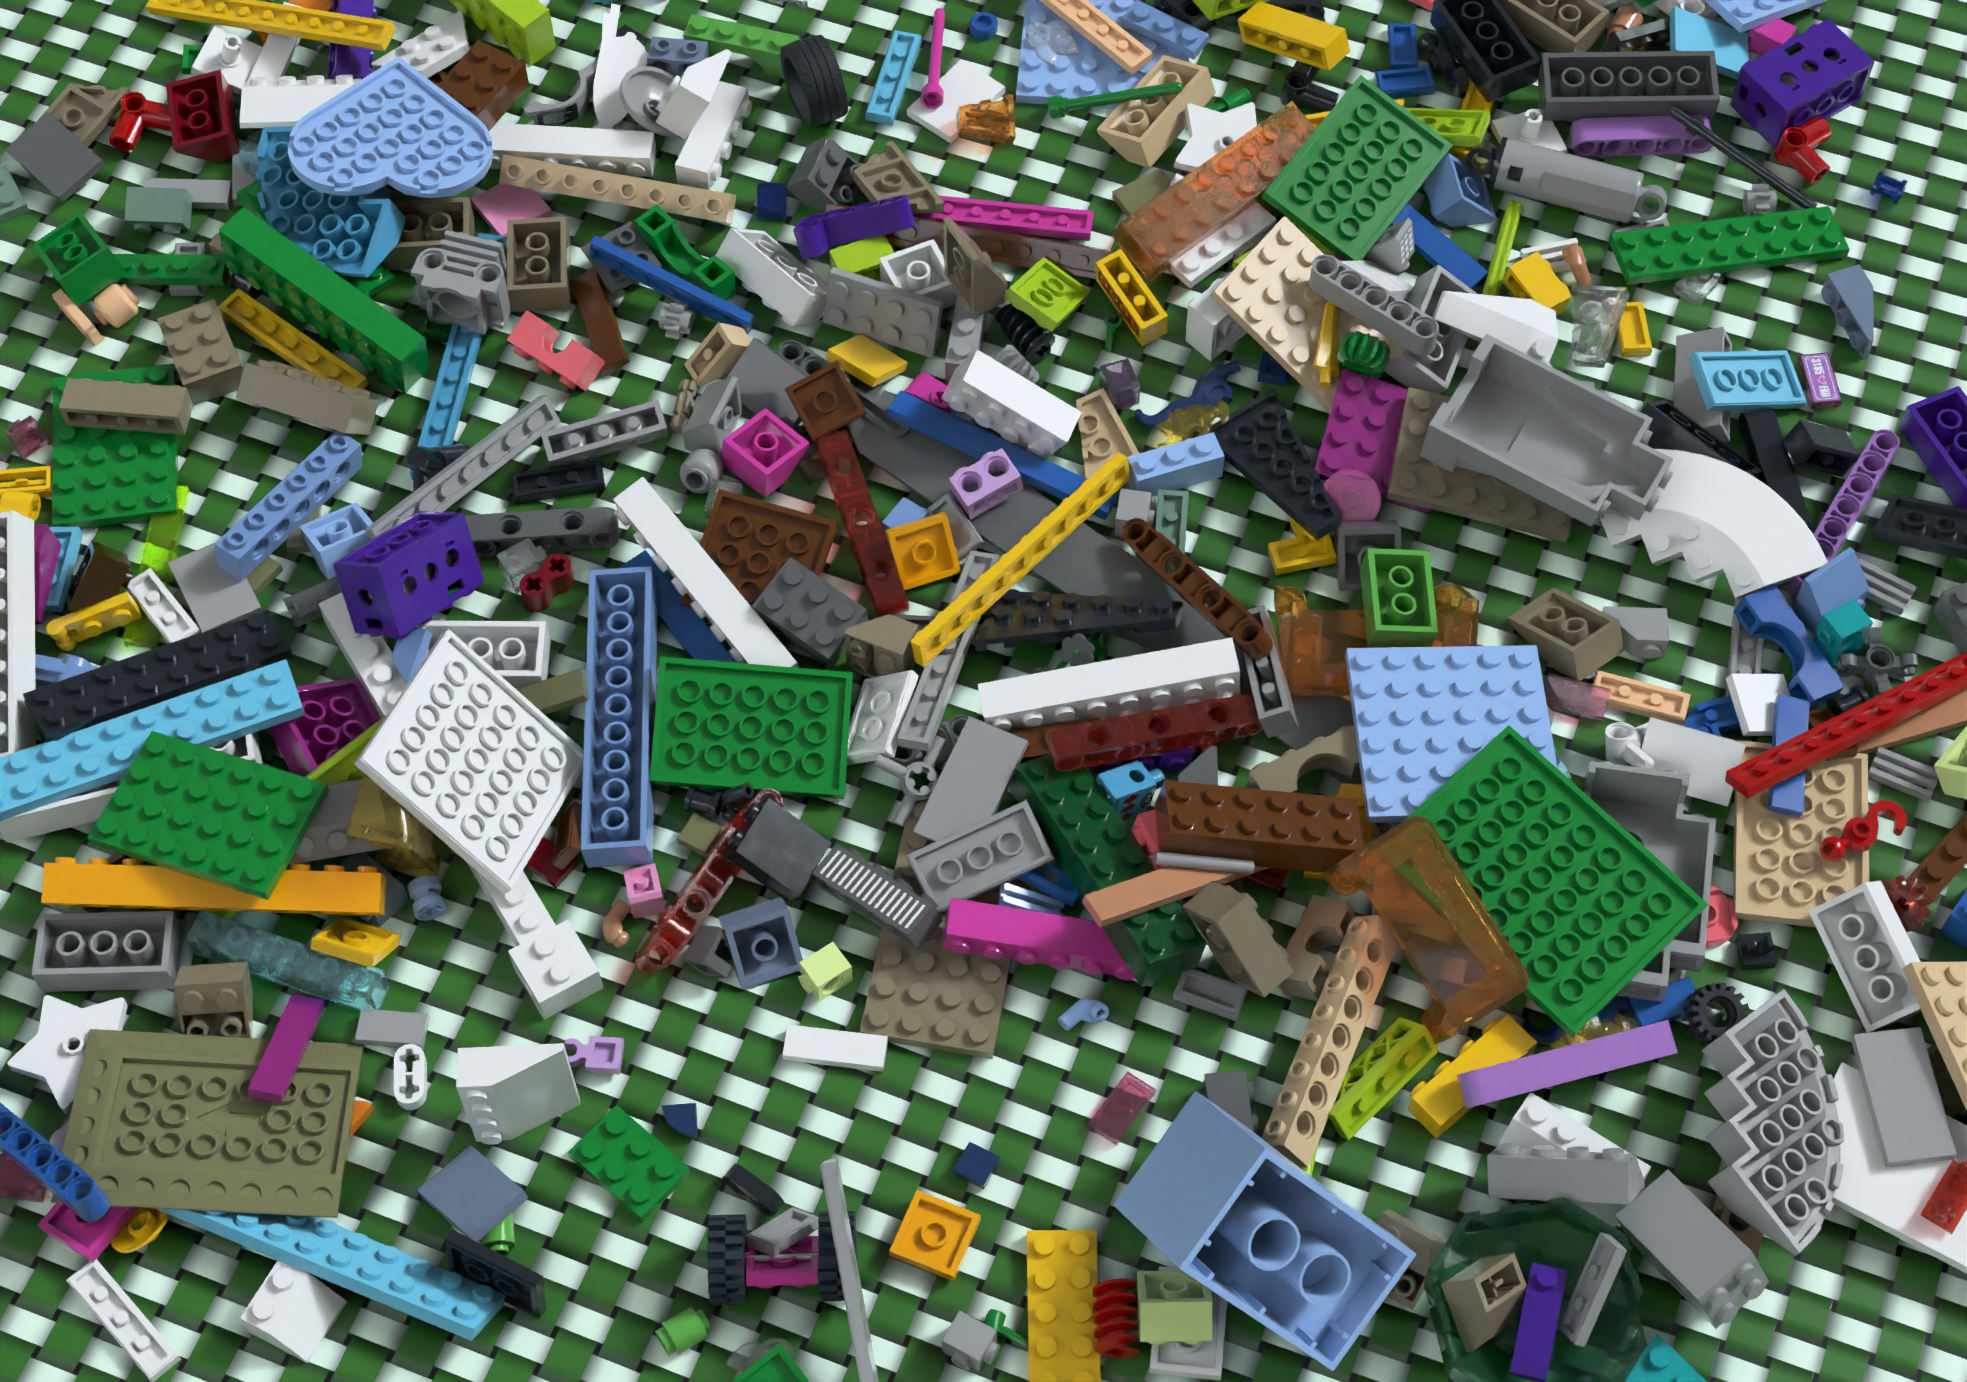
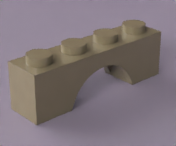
M1346 724L1330 736L1325 738L1323 736L1317 737L1303 748L1298 750L1290 749L1274 761L1257 764L1249 772L1247 788L1297 793V781L1306 773L1317 769L1334 770L1349 779L1361 775L1355 726Z

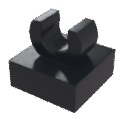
M1771 932L1737 935L1735 942L1742 971L1776 967L1778 961Z

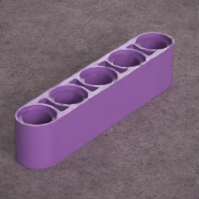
M1690 115L1693 118L1695 116L1705 122L1704 126L1711 130L1710 120L1707 116ZM1670 116L1582 118L1574 121L1570 126L1573 151L1575 155L1580 157L1700 154L1709 151L1713 147L1698 135L1694 137L1685 131L1686 127Z

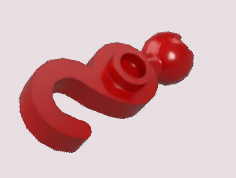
M1888 800L1875 802L1870 806L1865 818H1852L1846 823L1840 838L1835 836L1826 837L1820 844L1819 852L1826 861L1836 862L1845 856L1846 849L1854 852L1868 851L1877 838L1879 827L1877 816H1889L1894 822L1893 833L1896 836H1900L1906 826L1907 815L1897 803Z

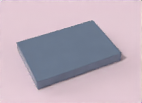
M471 1145L417 1189L421 1197L464 1236L476 1242L482 1239L528 1199L522 1188Z

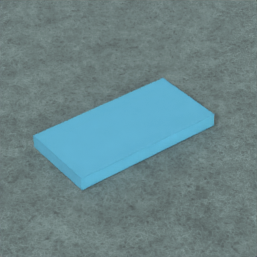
M1787 350L1694 352L1688 357L1707 411L1801 408L1807 404Z

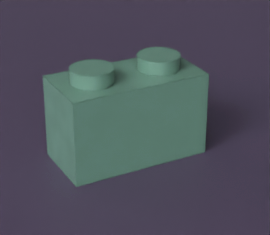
M127 186L124 221L134 228L136 232L150 233L152 229H162L165 233L179 234L180 230H190L193 196L186 189Z

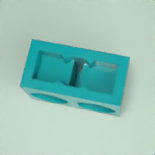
M1852 599L1823 614L1812 640L1820 647L1823 656L1833 669L1837 663H1841L1840 655H1859L1873 625V621L1855 599Z

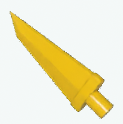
M1330 301L1325 304L1316 355L1313 360V368L1320 372L1319 385L1321 387H1330L1332 376H1338L1340 369L1339 360L1337 359L1338 306Z

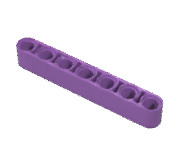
M1880 429L1872 435L1813 534L1828 562L1839 553L1893 461L1900 441L1899 437L1891 430ZM1815 571L1789 580L1787 591L1790 596L1796 599L1804 579Z
M1669 1020L1457 1074L1465 1107L1470 1108L1678 1053Z

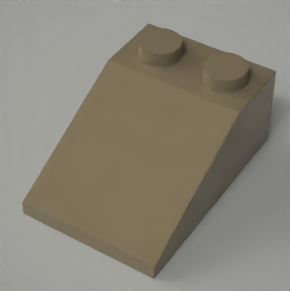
M950 217L944 218V273L950 284L974 317L1005 303V289H1007L1008 285L1004 275L1001 272L997 273L987 252H982L978 245Z
M1554 587L1508 617L1509 624L1530 645H1537L1538 653L1556 671L1577 682L1624 651L1620 620Z

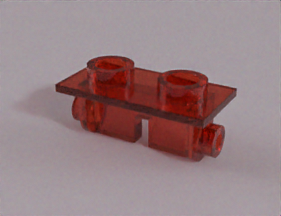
M1952 1160L1920 1214L1950 1234L1954 1232L1967 1210V1160L1961 1163Z

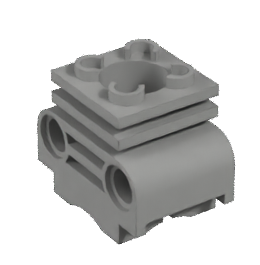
M446 230L444 234L445 240L442 239L440 242L441 249L428 248L422 251L410 272L411 276H414L421 299L419 309L427 311L430 322L442 325H459L475 333L485 335L489 326L503 329L511 312L506 285L507 263L503 244L493 239H483L470 236L464 232Z

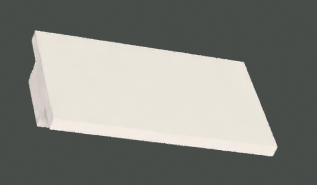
M1842 1062L1833 1080L1839 1098L1835 1102L1838 1121L1843 1124L1844 1142L1840 1144V1164L1843 1165L1840 1187L1835 1190L1832 1202L1834 1205L1967 1274V1125L1946 1115L1957 1152L1955 1159L1886 1167L1860 1071Z

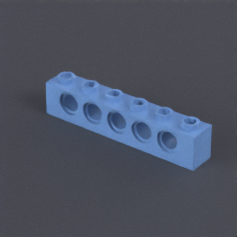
M336 430L214 544L217 567L242 582L296 531L319 506L321 507L362 468L361 444L340 431Z

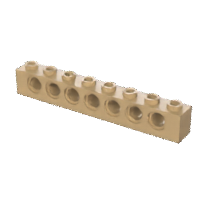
M503 154L499 183L644 209H651L653 206L658 205L667 213L732 224L736 195L507 154Z
M1378 915L1352 917L1261 1138L1298 1167H1309L1328 1120V1113L1334 1105L1400 941V937Z

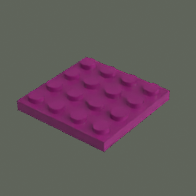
M1343 369L1340 374L1314 470H1317L1322 480H1328L1333 474L1346 469L1367 473L1376 482L1381 493V499L1429 514L1431 511L1429 508L1386 498L1407 389Z

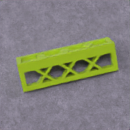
M1399 1017L1349 1066L1336 1099H1340L1328 1113V1119L1331 1120L1341 1138L1350 1140L1439 1052L1425 1025ZM1403 1030L1407 1031L1403 1037L1395 1039ZM1385 1054L1381 1059L1373 1061L1377 1056ZM1362 1076L1358 1081L1350 1083L1354 1078Z

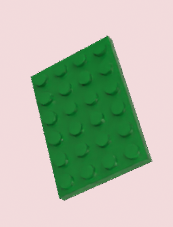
M1360 75L1267 188L1262 198L1339 257L1349 261L1363 260L1384 231L1448 153L1453 144Z
M174 363L53 378V527H79L82 529L179 517L178 434L67 426L59 410L68 378H88L109 382L115 380L122 383H149L151 385L170 386L177 385Z
M660 656L650 783L683 787L696 786L698 788L721 790L749 783L753 787L754 792L844 799L853 672Z
M151 731L87 838L91 845L269 900L329 793V788L326 783Z

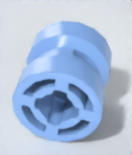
M432 875L421 876L408 884L410 898L414 900L412 908L416 919L423 921L433 920L446 913L447 907L445 899L440 896L442 887L438 877Z

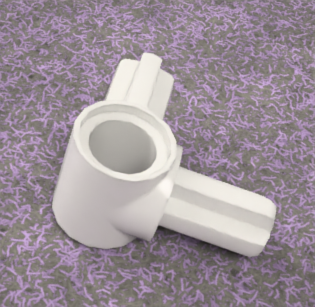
M1624 722L1608 725L1605 729L1607 761L1616 765L1630 764L1631 766H1643L1646 769L1652 768L1654 760L1641 750L1648 722L1635 728Z

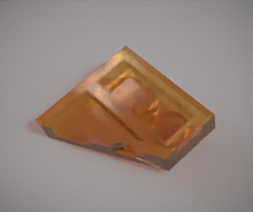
M1004 95L1001 101L991 102L988 99L980 101L978 104L959 106L956 114L958 136L1013 144L1016 137L1013 95Z

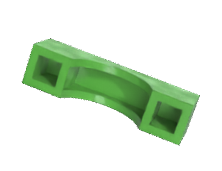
M691 14L683 33V39L708 42L710 57L727 49L732 53H739L752 58L763 68L766 74L784 77L780 58L781 47L800 40L798 35Z

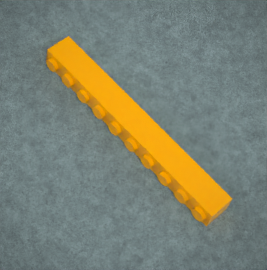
M56 857L55 863H44L41 903L49 906L385 915L387 876L378 873L377 867L358 866L357 872H344V866L325 865L324 871H311L310 865L291 864L290 870L284 871L269 900L158 865L143 866V861L137 859H123L122 865H109L110 859L89 858V864H76V858Z

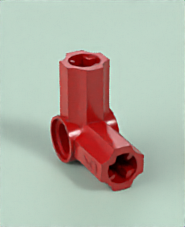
M139 92L125 94L121 99L122 110L109 137V142L119 151L129 153L130 150L135 149L142 130L147 126L171 131L168 104L146 100L145 96Z
M1815 117L1798 128H1787L1775 149V158L1781 164L1792 165L1809 184L1814 185L1818 183L1829 172L1830 166L1813 149L1830 139L1832 135L1829 128L1830 124L1824 118L1818 119Z

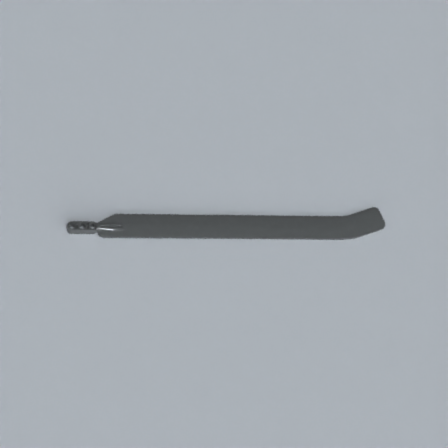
M796 340L784 341L778 347L777 353L806 376L831 364ZM851 383L867 412V415L846 426L858 453L930 503L934 504L949 492L952 493L960 505L952 492L949 478L958 469L969 467L979 460L886 416L887 410L895 396L879 385L871 387L863 383L856 387ZM996 471L992 476L999 477L1005 472ZM1023 483L1024 489L970 520L983 539L1004 553L1009 552L1019 543L1024 535L1030 533L1040 524L1044 517L1051 514L1058 507V505L1025 483ZM971 486L968 487L965 491L973 492L977 490L978 487ZM1084 523L1079 525L1030 570L1064 594L1077 593L1085 596L1108 595L1116 598L1138 597L1148 600L1169 599L1171 601L1183 602L1184 613L1175 630L1139 634L1134 632L1133 629L1120 631L1149 652L1226 639L1144 563ZM1234 644L1240 669L1241 700L1235 701L1228 706L1263 729L1258 718L1243 651ZM1281 656L1299 729L1273 737L1291 749L1298 750L1307 746L1310 741L1317 737L1323 736L1325 738L1334 734L1340 727L1346 724L1354 725L1351 702ZM1322 769L1341 783L1362 785L1361 775L1349 779L1337 771Z

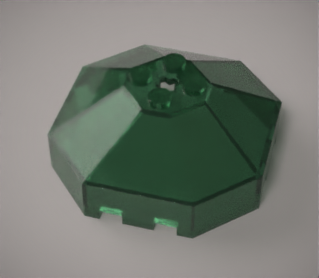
M1565 1197L1553 1198L1548 1203L1530 1206L1529 1203L1500 1207L1499 1211L1480 1214V1211L1465 1213L1429 1267L1424 1281V1288L1448 1381L1535 1382L1509 1376L1526 1290L1512 1325L1474 1351L1466 1352L1451 1310L1445 1299L1441 1287L1442 1283L1481 1258L1515 1253L1526 1285L1528 1284L1532 1263L1568 1270L1565 1297L1559 1320L1560 1324L1598 1235L1601 1232L1611 1235L1627 1252L1585 1347L1573 1344L1559 1328L1557 1329L1546 1382H1625L1647 1347L1637 1310V1304L1643 1291L1637 1270H1633L1627 1236Z

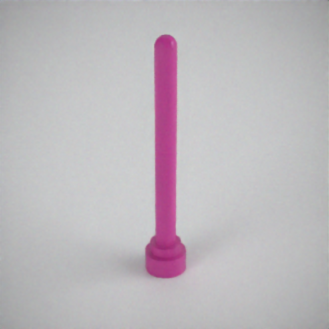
M937 8L934 11L928 83L921 90V103L929 109L939 108L943 104L944 91L939 85L945 11L942 8Z

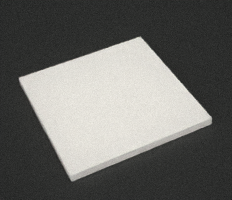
M447 629L432 647L354 765L498 890L506 894L513 888L583 771L584 750L452 631Z

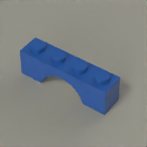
M1775 584L1743 598L1734 610V614L1750 638H1764L1776 643L1787 653L1791 660L1793 675L1790 683L1787 685L1790 696L1810 701L1809 711L1822 707L1831 698L1837 697L1844 688L1839 675L1833 671L1823 656L1822 650L1814 643L1806 631L1804 623L1798 619L1789 606L1787 598L1781 594Z

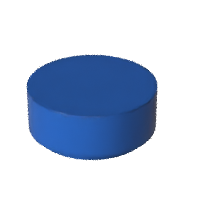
M980 12L972 16L970 19V33L973 37L980 40H988L996 35L998 21L993 14Z

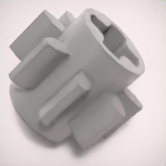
M1752 184V190L1744 191V212H1751L1750 216L1775 212L1777 194L1775 190H1769V184Z
M674 301V303H670V308H662L659 317V328L666 330L665 337L679 340V338H683V334L689 335L691 333L694 313L687 312L688 304Z

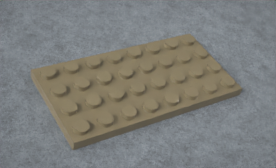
M928 800L916 802L904 826L893 875L895 881L901 878L919 896L923 894V891L906 855L933 843L915 835L913 832ZM1017 878L1008 882V884L1026 889L1027 883ZM1001 886L969 901L998 905ZM947 911L939 914L943 921L918 951L882 928L860 1033L888 1036V1042L993 1059L1012 959H989L983 954L971 952L957 954L950 949L942 948Z

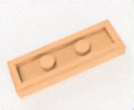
M1597 670L1589 702L1683 726L1691 694Z

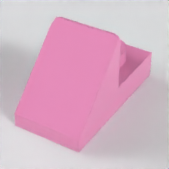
M655 863L623 870L633 918L665 912Z

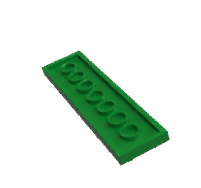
M1829 206L1614 232L1610 234L1608 240L1627 285L1847 257L1850 250Z

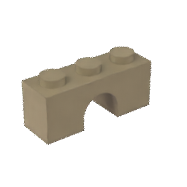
M1313 895L1308 907L1302 913L1297 929L1288 941L1286 952L1289 955V959L1287 961L1294 972L1279 984L1284 995L1318 1001L1330 970L1322 956L1317 954L1327 946H1341L1352 917L1356 916L1348 901Z

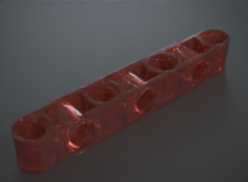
M841 430L816 437V446L877 618L888 614L892 615L909 611L905 589L847 431ZM846 470L848 473L841 474L838 471ZM859 521L867 522L865 525H858L856 523ZM884 573L886 576L876 577L875 574Z
M1249 694L1061 728L1048 734L1045 742L1055 769L1057 771H1069L1247 737L1259 732L1263 727L1259 721L1253 697Z
M765 788L757 792L751 799L746 801L741 810L723 830L638 950L635 962L637 968L642 973L653 975L667 968L694 936L699 926L704 922L741 870L733 862H729L724 858L723 849L728 850L730 848L727 845L729 838L738 828L741 830L746 822L743 816L752 803H759V799L765 800L770 798L783 807V799L778 791L772 788ZM687 899H691L696 903V913L691 912L687 908ZM650 950L658 953L660 957L659 965L654 964L650 960Z

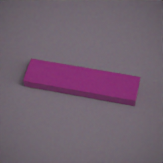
M296 994L291 995L248 1087L249 1098L282 1104L325 1009V1000Z

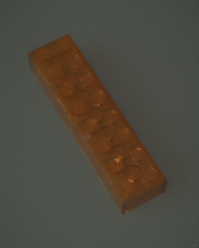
M1291 101L1121 221L1112 238L1147 280L1151 281L1169 268L1172 262L1254 203H1260L1264 200L1262 198L1264 192L1316 130L1315 127L1294 102Z

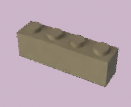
M68 378L59 405V410L67 426L180 435L186 434L193 409V403L187 387L151 385L149 383H122L115 380L110 382L96 381L88 378Z

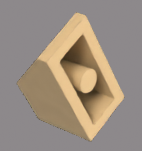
M718 322L684 365L696 382V385L703 386L730 374L750 344L751 339L744 328Z

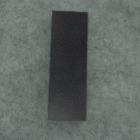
M601 460L510 474L515 505L606 490Z

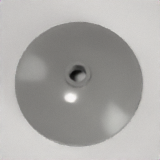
M649 66L631 69L623 77L619 89L622 103L629 115L639 125L655 134L679 137L656 123L660 111L656 110V107L664 94L670 95L671 92L668 91V88L675 76L662 69Z

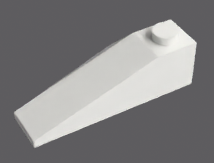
M1443 291L1432 317L1437 322L1479 342L1488 334L1543 363L1546 361L1550 362L1559 339L1556 311L1532 299Z

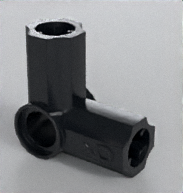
M1296 61L1292 70L1285 76L1280 100L1284 106L1291 109H1298L1304 106L1321 113L1331 111L1335 107L1339 94L1313 84L1321 68Z
M456 444L431 448L424 446L414 447L407 457L408 467L413 471V492L470 449L469 445Z

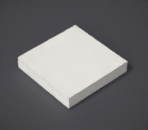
M1730 674L1725 679L1743 736H1772L1775 698L1778 694L1790 696L1784 674Z

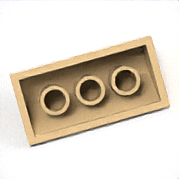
M1163 55L1133 89L1180 82L1183 85L1182 92L1121 102L1097 128L1098 134L1128 162L1151 168L1187 127L1185 115L1187 105L1191 103L1204 107L1216 94L1208 67Z

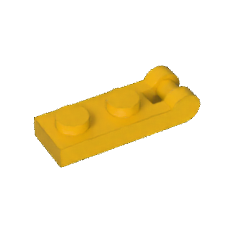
M127 591L54 619L48 623L46 631L52 639L56 640V644L61 650L70 651L76 646L77 642L98 636L103 632L127 625L132 621L142 618L141 609Z

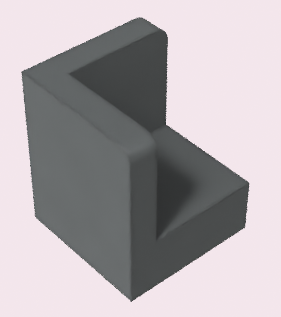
M700 925L683 960L705 976L727 978L732 966L719 958L725 945V940L722 938L724 930L717 926Z

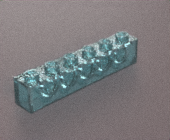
M202 910L186 937L190 948L197 957L218 964L248 962L251 975L360 1011L361 1008L379 1010L390 988L382 969L370 968L311 950L309 945Z

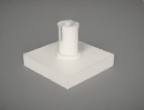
M214 26L192 66L191 74L197 76L221 69L232 92L241 95L242 87L248 81L263 47Z
M1540 108L1529 109L1524 113L1492 121L1491 130L1499 145L1504 136L1567 153V147L1553 121H1542L1543 116L1541 115Z

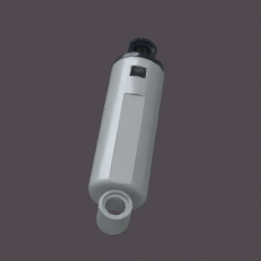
M1502 137L1499 149L1491 142L1482 140L1479 145L1470 147L1466 156L1465 164L1470 173L1477 176L1491 174L1488 185L1490 188L1607 219L1629 223L1633 212H1637L1641 218L1653 221L1660 218L1666 208L1667 195L1664 189L1658 185L1641 186L1644 178L1641 172L1508 137ZM1476 153H1484L1488 156L1489 161L1479 163L1475 160L1474 155ZM1652 197L1659 201V205L1650 208L1644 204V200Z

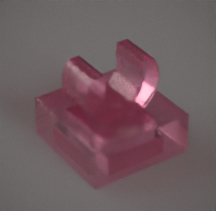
M30 415L22 421L17 419L8 426L10 429L5 432L16 452L23 459L49 442L37 421Z

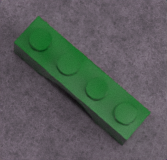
M658 205L653 206L634 220L636 229L655 257L674 275L725 301L737 293L734 271L715 255L709 259L699 255L685 240L676 221Z

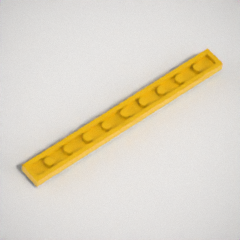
M149 0L145 6L150 14L379 51L386 50L396 31L392 21L258 0Z
M1118 452L1109 461H1106L1072 495L1065 498L1051 514L1044 517L1040 524L1030 533L1024 535L1019 543L1009 552L1003 554L998 562L987 572L982 573L977 581L966 591L961 592L956 600L945 610L939 612L935 619L924 629L918 631L914 638L910 640L915 662L923 667L931 662L1131 479L1128 457Z

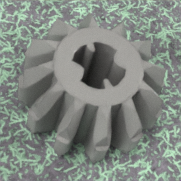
M1007 344L994 354L995 356L992 359L1035 384L1039 380V373L1013 345Z

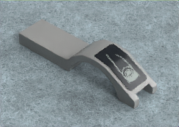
M598 59L578 72L580 87L575 95L567 101L557 104H543L535 101L524 108V113L528 117L533 116V120L526 125L562 127L577 121L586 112L589 105V97L593 95V84Z

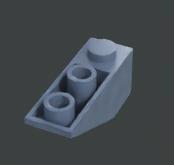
M1860 264L1827 274L1821 294L1824 302L1829 304L1834 312L1838 325L1843 327L1849 336L1851 346L1857 349L1862 359H1865L1874 341L1873 285Z

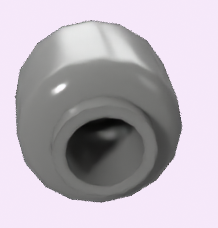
M697 449L692 451L681 465L679 472L680 480L688 490L697 494H705L710 492L722 478L724 466L722 460L715 452L708 449Z

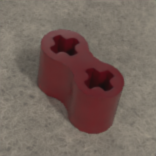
M552 554L546 558L539 570L528 573L521 579L519 585L526 609L536 613L542 612L550 606L555 596L572 589L575 580L571 561L564 554Z

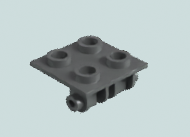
M631 221L600 237L662 268V265ZM590 243L581 247V250L604 282L607 293L614 294L637 282L590 257Z

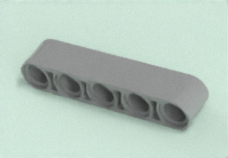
M1322 254L1313 259L1309 286L1315 293L1416 355L1426 356L1434 351L1439 331V325L1434 318L1333 256Z

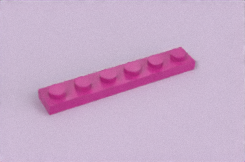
M940 196L945 202L944 212L917 213V218L943 222L944 218L950 217L958 225L1006 233L1090 241L1094 219V211L950 196Z

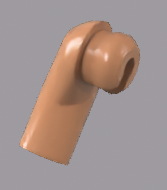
M1576 244L1566 246L1562 251V257L1566 262H1569L1578 287L1582 288L1590 285L1592 279L1586 265L1583 249Z

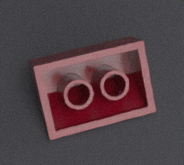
M221 69L166 84L173 149L176 153L212 163L232 158V155L241 154L233 93Z

